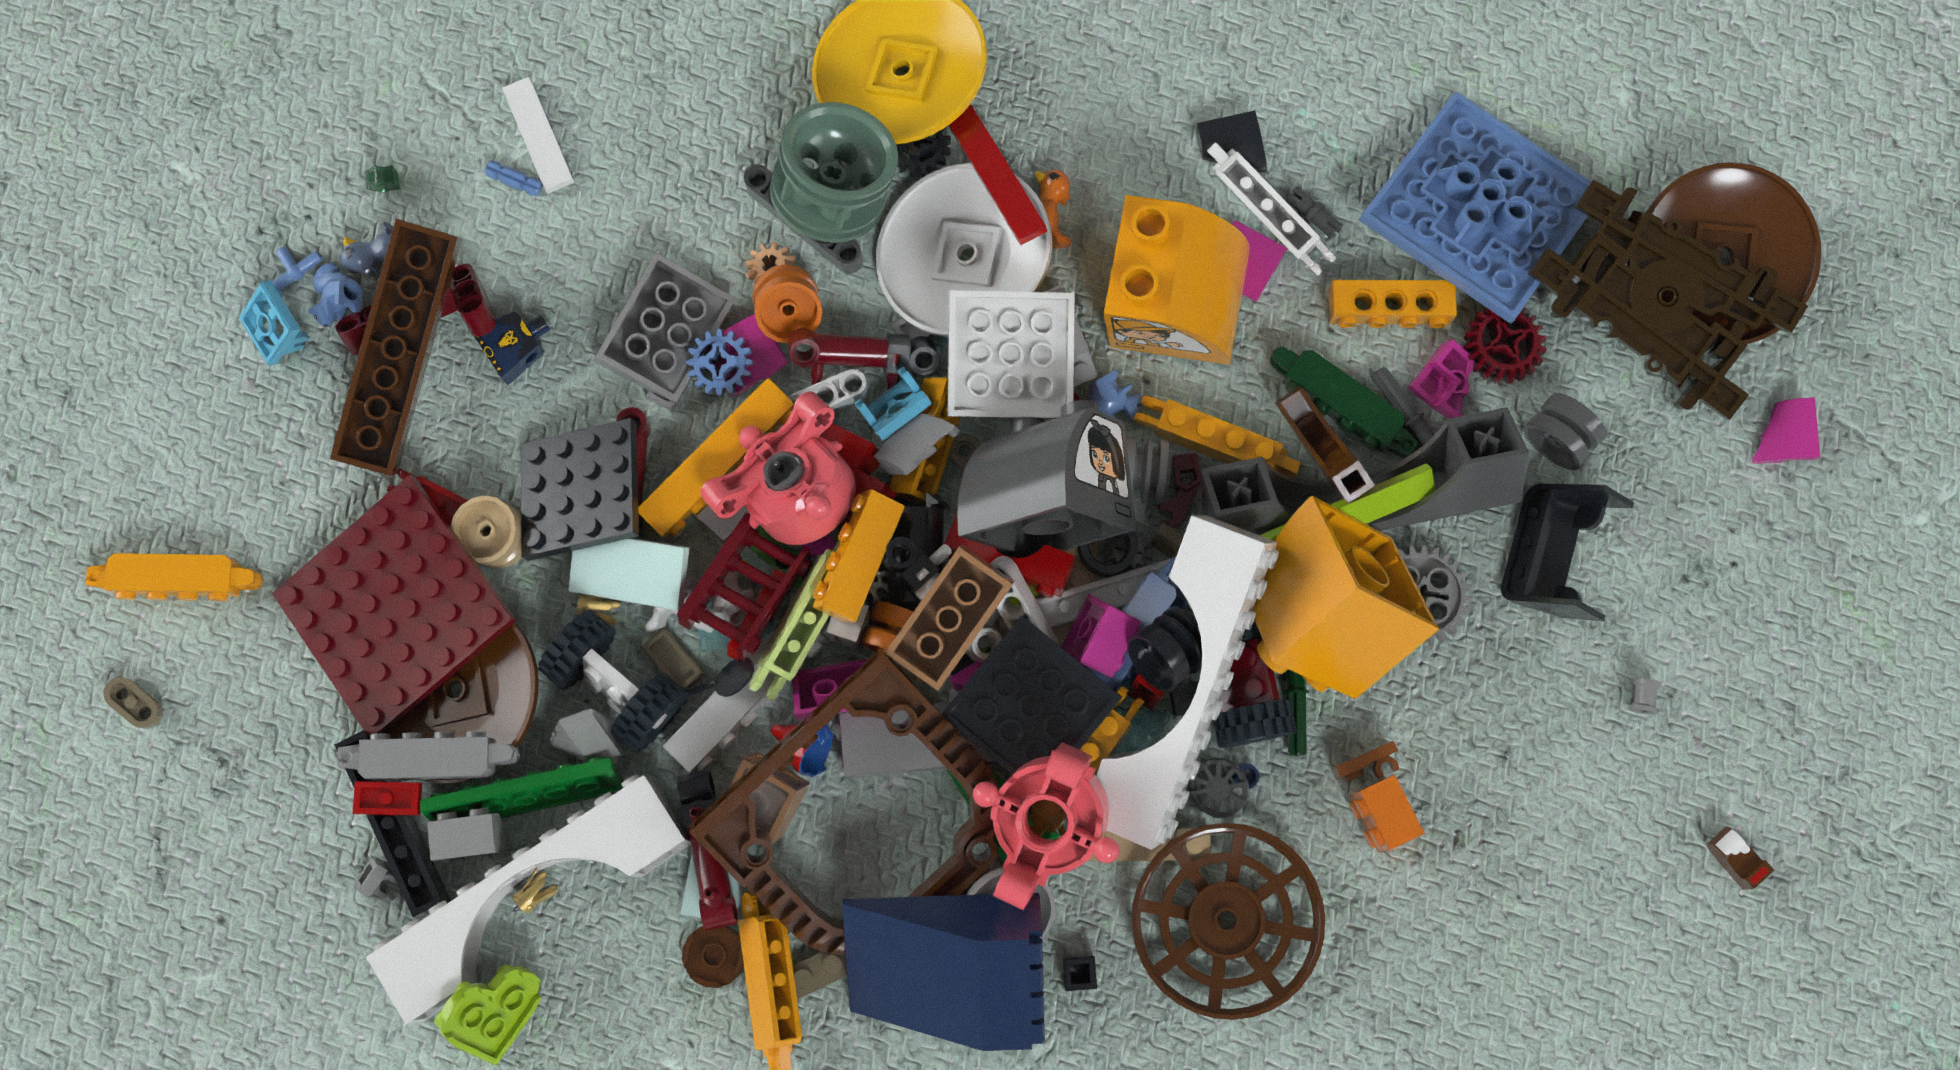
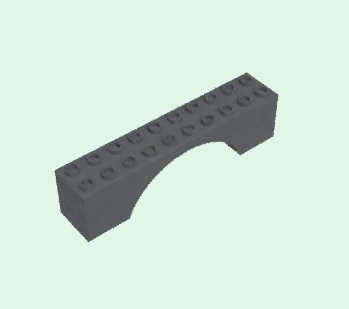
M1508 407L1446 419L1438 432L1413 454L1388 468L1369 474L1374 485H1377L1421 465L1428 464L1432 468L1435 491L1424 499L1367 523V525L1382 531L1522 502L1529 452ZM1263 457L1201 469L1202 515L1210 516L1257 535L1264 534L1286 524L1297 509L1311 496L1329 505L1343 499L1329 482H1314L1292 478L1275 470Z

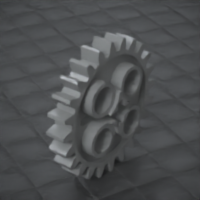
M1413 545L1407 548V555L1401 549H1398L1422 595H1446L1448 597V600L1435 597H1427L1425 599L1428 608L1430 605H1435L1442 611L1441 619H1434L1439 630L1430 636L1426 643L1428 646L1433 645L1434 636L1440 642L1446 640L1445 631L1450 635L1457 633L1453 624L1457 626L1465 624V621L1459 615H1467L1471 611L1463 606V604L1473 600V597L1464 595V592L1470 589L1472 585L1462 584L1461 581L1468 574L1467 572L1459 574L1456 572L1460 562L1450 565L1448 563L1450 559L1449 553L1442 558L1438 557L1439 548L1437 547L1430 554L1427 552L1426 545H1422L1418 553H1416ZM1431 575H1438L1442 578L1444 583L1442 589L1432 586L1430 582Z

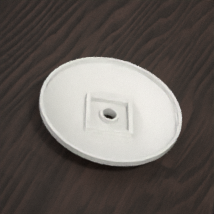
M971 163L957 164L936 170L914 183L900 196L889 211L879 234L876 248V269L885 297L903 319L924 332L949 337L950 290L1038 291L1046 276L1051 259L1052 232L1050 221L1042 202L1026 182L1016 176L1045 223L1048 232L1021 246ZM968 248L974 249V255L970 260L961 261L960 256L964 250Z

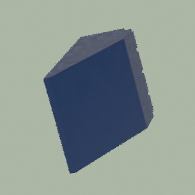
M1039 893L1033 894L1024 911L994 897L993 894L843 899L850 1012L981 1051L1032 1049V1044H1041L1045 1041L1044 992L1042 991L1044 989L1043 940L1040 938L1042 937V920Z

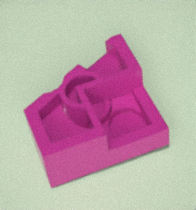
M1453 339L1445 341L1438 347L1407 388L1423 402L1448 419L1464 416V414H1461L1464 396L1468 395L1470 386L1468 377L1473 371L1474 360H1469L1468 355L1470 354Z
M1815 397L1777 402L1770 414L1771 420L1761 435L1762 441L1759 448L1752 456V464L1781 463L1787 460H1817L1820 458Z

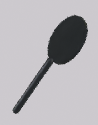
M748 657L745 661L740 659L736 661L734 659L720 671L716 680L687 690L688 696L714 686L719 696H732L748 684L754 672V663Z

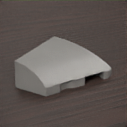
M919 413L891 434L874 457L887 473L908 475L924 459L929 458L937 451L934 445L945 435H951L954 438L960 431L955 425L945 420Z

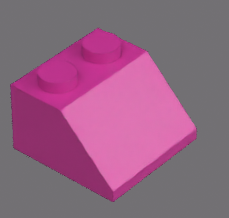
M1088 593L1061 647L1081 664L1112 678L1114 673L1122 667L1125 659L1124 654L1128 648L1127 642L1132 635L1139 631L1141 621Z

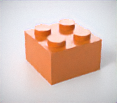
M1395 774L1349 795L1352 800L1349 802L1350 809L1357 820H1362L1366 831L1363 832L1364 837L1370 848H1376L1378 853L1392 850L1425 834Z

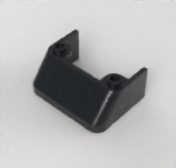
M1538 483L1530 487L1524 496L1501 584L1502 596L1514 604L1561 618L1604 622L1606 615L1582 603V596L1579 591L1572 587H1565L1579 530H1592L1599 526L1604 518L1606 508H1633L1634 502L1607 485Z

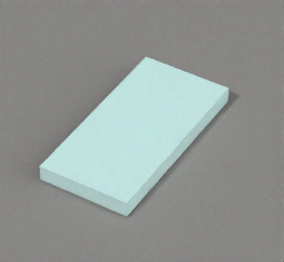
M629 538L572 551L568 591L678 611L684 604L689 547Z

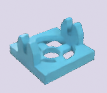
M271 280L260 283L239 316L240 321L268 366L278 364L284 354L293 353L304 348L303 342L310 339L307 332L300 331L301 328L282 299L284 297L283 293L275 288ZM264 316L269 322V331L264 327ZM277 317L283 326L281 337L276 330L275 320ZM265 336H269L274 345Z
M904 367L897 371L902 380L866 406L861 399L854 403L881 440H885L932 404ZM912 392V394H910L904 400H898L906 393ZM888 407L885 414L876 420V416ZM902 407L898 412L892 414L896 409Z

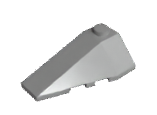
M593 709L560 719L555 727L556 731L552 733L553 737L549 739L552 747L585 763L594 757L611 758L615 766L620 764L619 759L626 757L621 740L611 732V727L615 721Z

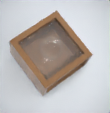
M757 751L744 758L730 787L764 755ZM777 769L751 793L756 799V830L768 834L772 844L784 836L810 785L808 781L788 769L781 772Z

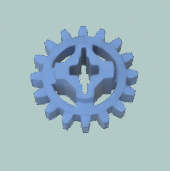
M717 329L716 336L714 337L709 331H706V340L702 341L696 338L695 342L698 348H689L688 350L694 355L693 359L686 361L687 365L694 367V370L690 371L688 375L691 378L698 377L695 383L698 388L706 384L705 392L711 395L714 389H716L717 395L723 397L725 389L731 394H735L734 386L738 384L744 388L746 385L742 380L743 377H752V374L747 371V366L754 365V361L746 357L752 353V350L750 348H742L746 342L742 337L734 341L735 333L729 331L726 337L722 329ZM727 344L732 345L737 350L739 356L730 355ZM712 346V350L706 356H703L704 352ZM720 356L727 361L726 364L721 365V370L714 365V362L720 360ZM702 369L710 370L712 372V379H714V382L709 381L705 377V375L702 372ZM734 370H738L736 375L732 379L728 380V376Z

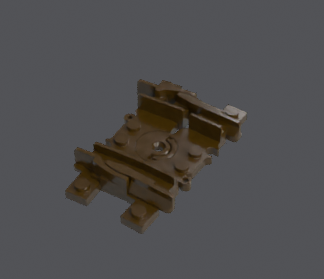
M1591 180L1574 208L1601 223L1594 236L1585 242L1572 264L1550 248H1547L1528 272L1529 276L1558 296L1551 305L1552 312L1550 315L1554 318H1565L1573 310L1578 317H1587L1590 320L1591 328L1597 327L1601 321L1607 322L1610 328L1605 336L1606 339L1615 338L1638 356L1648 355L1650 357L1644 362V368L1647 372L1655 373L1663 367L1665 375L1663 379L1666 382L1670 381L1678 388L1681 387L1686 379L1691 381L1675 402L1674 406L1677 409L1690 410L1700 400L1721 417L1730 420L1749 396V394L1724 377L1748 346L1740 340L1745 328L1758 329L1764 319L1787 334L1792 333L1808 305L1779 288H1773L1779 277L1778 272L1774 269L1763 266L1758 269L1756 274H1753L1741 267L1739 258L1732 259L1730 265L1725 266L1720 261V256L1724 252L1723 249L1714 251L1689 235H1676L1682 228L1681 222L1677 219H1671L1662 226L1661 219L1652 213L1633 210L1628 220L1623 218V215L1638 191L1629 187L1624 190L1622 195H1619L1596 180ZM1671 224L1674 226V230L1670 229ZM1664 291L1671 292L1672 300L1670 302L1663 301L1662 293ZM1695 311L1706 317L1717 315L1728 320L1725 327L1716 321L1704 323L1692 313ZM1715 344L1707 354L1711 355V358L1718 360L1709 366L1700 358ZM1652 362L1655 363V368H1652Z

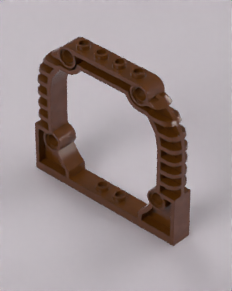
M881 648L690 824L689 833L743 888L746 886L795 937L813 949L832 955L846 954L844 920L832 918L817 908L772 862V841L768 834L756 830V799L751 793L777 769L780 772L785 770L794 760L792 755L801 747L803 749L810 747L818 738L816 733L843 708L852 717L883 719L887 729L893 735L901 737L907 736L910 733L914 734L952 773L968 794L971 815L954 836V854L908 897L965 895L968 886L990 871L989 867L995 862L998 855L997 846L993 840L995 836L993 820L990 818L992 806L981 807L975 803L973 798V790L980 782H991L999 791L993 771L984 758ZM900 710L906 711L908 718L904 723L896 724L891 721L895 712ZM981 842L988 844L986 851L982 854H974L972 852L976 844ZM753 844H760L765 848V851L758 856L751 855L747 850Z

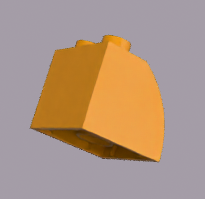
M1314 496L1309 497L1297 509L1275 540L1277 542L1275 550L1279 551L1277 561L1272 569H1267L1264 581H1267L1265 593L1261 600L1256 599L1252 610L1256 612L1254 621L1263 639L1257 644V651L1269 668L1279 674H1283L1289 669L1302 675L1307 683L1317 691L1324 692L1328 688H1332L1354 699L1359 697L1439 630L1392 537Z

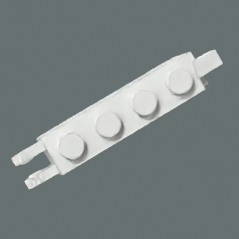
M1216 142L1207 150L1218 162L1213 167L1216 171L1215 173L1298 260H1303L1318 276L1322 272L1321 267L1308 256L1315 247L1321 251V254L1327 261L1332 263L1336 259L1333 253L1321 242L1320 236L1238 151L1235 152L1231 149L1226 154Z

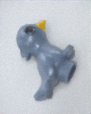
M384 221L381 225L385 232L367 243L358 242L345 236L343 240L344 248L340 254V261L343 267L352 273L370 275L372 271L377 272L375 264L377 262L384 263L393 226Z

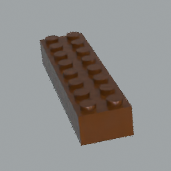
M395 219L330 455L331 460L389 476L396 475L462 238Z

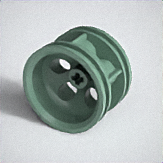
M818 103L798 111L791 117L784 129L779 148V158L775 163L770 181L771 201L780 218L796 232L823 242H847L869 232L880 217L886 198V191L890 187L898 164L897 146L891 133L870 113L844 103ZM802 159H813L818 164V168L812 169L808 167ZM834 159L844 161L851 166L844 168L839 163L834 162ZM854 184H860L865 186L863 188L852 190L850 188V186Z

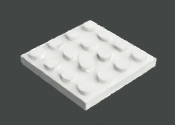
M950 290L947 417H1061V406L1073 402L1075 293Z

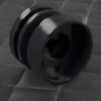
M1177 606L1168 608L1161 616L1156 617L1151 625L1144 626L1132 635L1127 642L1129 656L1138 673L1147 683L1164 693L1172 692L1185 682L1190 674L1198 672L1202 667V644L1198 623L1195 616L1183 608Z

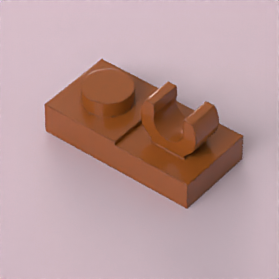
M1391 741L1335 766L1331 770L1336 780L1345 777L1346 781L1349 782L1365 775L1362 769L1374 762L1373 773L1380 779L1384 777L1381 771L1383 763L1389 764L1393 772L1399 770L1398 762L1394 758L1389 757L1390 754L1397 752L1398 749L1394 741Z

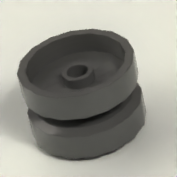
M1553 393L1540 407L1541 414L1536 413L1523 428L1524 435L1529 443L1551 462L1568 470H1577L1589 457V450H1594L1606 437V428L1602 421L1581 402L1562 393Z

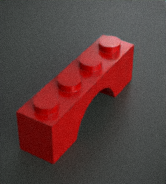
M956 514L944 542L952 550V554L948 559H951L962 544L988 563H991L997 557L1005 556L993 547L959 537ZM1044 545L1030 556L1023 558L1009 557L1016 563L1027 585L1036 588L1035 591L1038 594L1048 598H1053V595L1062 598L1075 566L1074 555Z

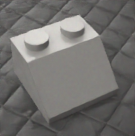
M489 808L469 810V817L457 818V812L437 814V821L427 822L431 861L510 851V845L499 813L489 814Z

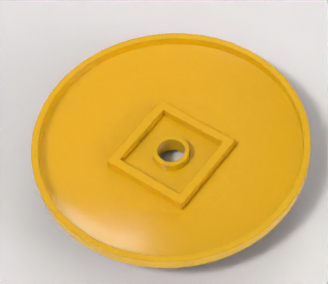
M856 0L833 19L817 45L812 65V82L816 98L819 103H844L870 113L888 129L896 144L923 139L951 124L974 100L981 87L987 68L988 57L985 36L978 19L961 0ZM903 66L910 68L905 75L898 76L895 74Z

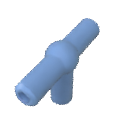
M286 247L279 248L276 254L287 271L272 283L276 289L283 290L292 282L301 280L306 272L323 261L322 255L318 251H314L297 264Z

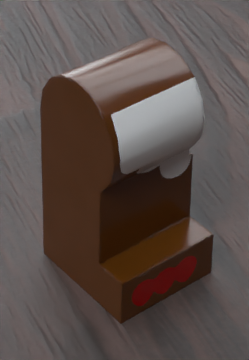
M1726 826L1707 843L1709 851L1742 890L1755 889L1774 871L1772 866L1766 860H1762L1750 846L1746 845L1742 837L1730 827Z

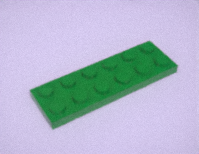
M594 757L583 764H563L558 766L556 770L547 772L531 771L526 773L524 777L515 779L500 778L495 780L493 784L484 786L468 785L463 787L461 791L452 793L437 792L432 794L430 798L421 799L420 808L423 815L429 821H437V814L457 812V818L469 817V810L489 808V814L499 813L500 818L503 819L601 797L608 792L615 794L623 789L621 784L625 780L611 758Z

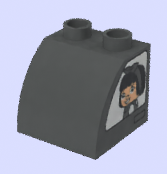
M1079 400L1064 404L1060 408L1061 417L1045 421L1042 418L1028 417L1012 421L1009 424V434L985 441L975 450L966 465L958 497V536L1018 556L1027 557L1036 553L1044 545L1064 551L1137 530L1124 422L1100 412L1098 404L1089 400Z

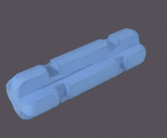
M490 160L485 168V173L488 177L495 180L499 179L502 183L520 191L525 190L527 194L534 197L539 195L543 186L539 179L532 176L527 177V174L511 167L501 166L502 164L497 161Z

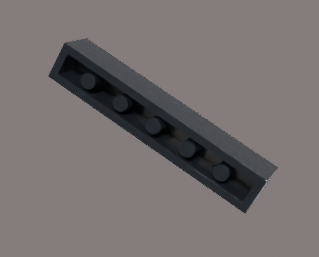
M362 730L334 744L338 752V748L357 745L359 740H370L368 731ZM345 768L353 787L355 781L397 782L396 780L373 781L372 779H364L358 773V770ZM366 815L412 917L424 918L430 915L428 910L444 900L449 903L451 899L434 862L430 860V853L413 816Z

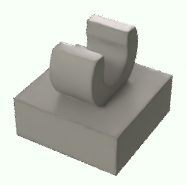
M371 857L354 885L360 893L369 898L373 893L380 898H386L387 893L379 888L380 883L384 880H389L395 884L396 880L394 875L388 872L383 862Z

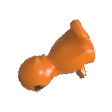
M1061 170L1036 171L1034 174L1039 184L1038 198L1042 202L1050 221L1053 248L1056 250L1070 247L1071 239L1062 234L1058 227L1059 214L1057 209L1059 203L1067 206L1066 201H1070L1069 178Z

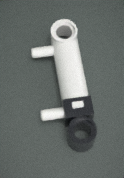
M896 537L887 545L882 561L890 571L904 572L897 580L911 595L915 593L922 600L940 575L938 573V566L952 554V550L948 545L943 544L929 558L924 553L917 560L918 551L915 543L907 537ZM894 547H901L906 551L907 560L905 562H898L892 556ZM997 608L967 649L968 655L974 661L984 662L1002 640L997 631L989 628L1001 617ZM980 637L987 638L991 643V651L987 654L982 653L978 648L977 642Z

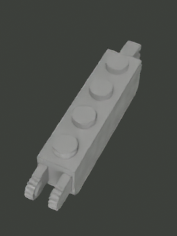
M468 731L466 732V737H454V732H435L434 738H422V733H402V739H390V734L378 733L370 734V740H359L357 745L338 748L337 767L358 770V773L364 779H372L373 781L489 778L495 772L496 765L515 764L520 759L519 755L521 754H519L520 751L514 745L496 743V739L486 737V732Z

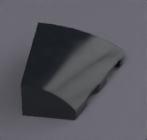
M1255 110L1197 123L1195 134L1202 160L1217 162L1207 152L1216 142L1226 154L1231 149L1235 152L1238 151L1253 168L1258 169L1257 172L1267 171L1265 151Z

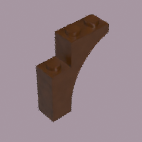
M1297 387L1275 402L1306 452L1315 460L1330 485L1347 503H1350L1375 486L1360 461L1339 439L1303 387Z

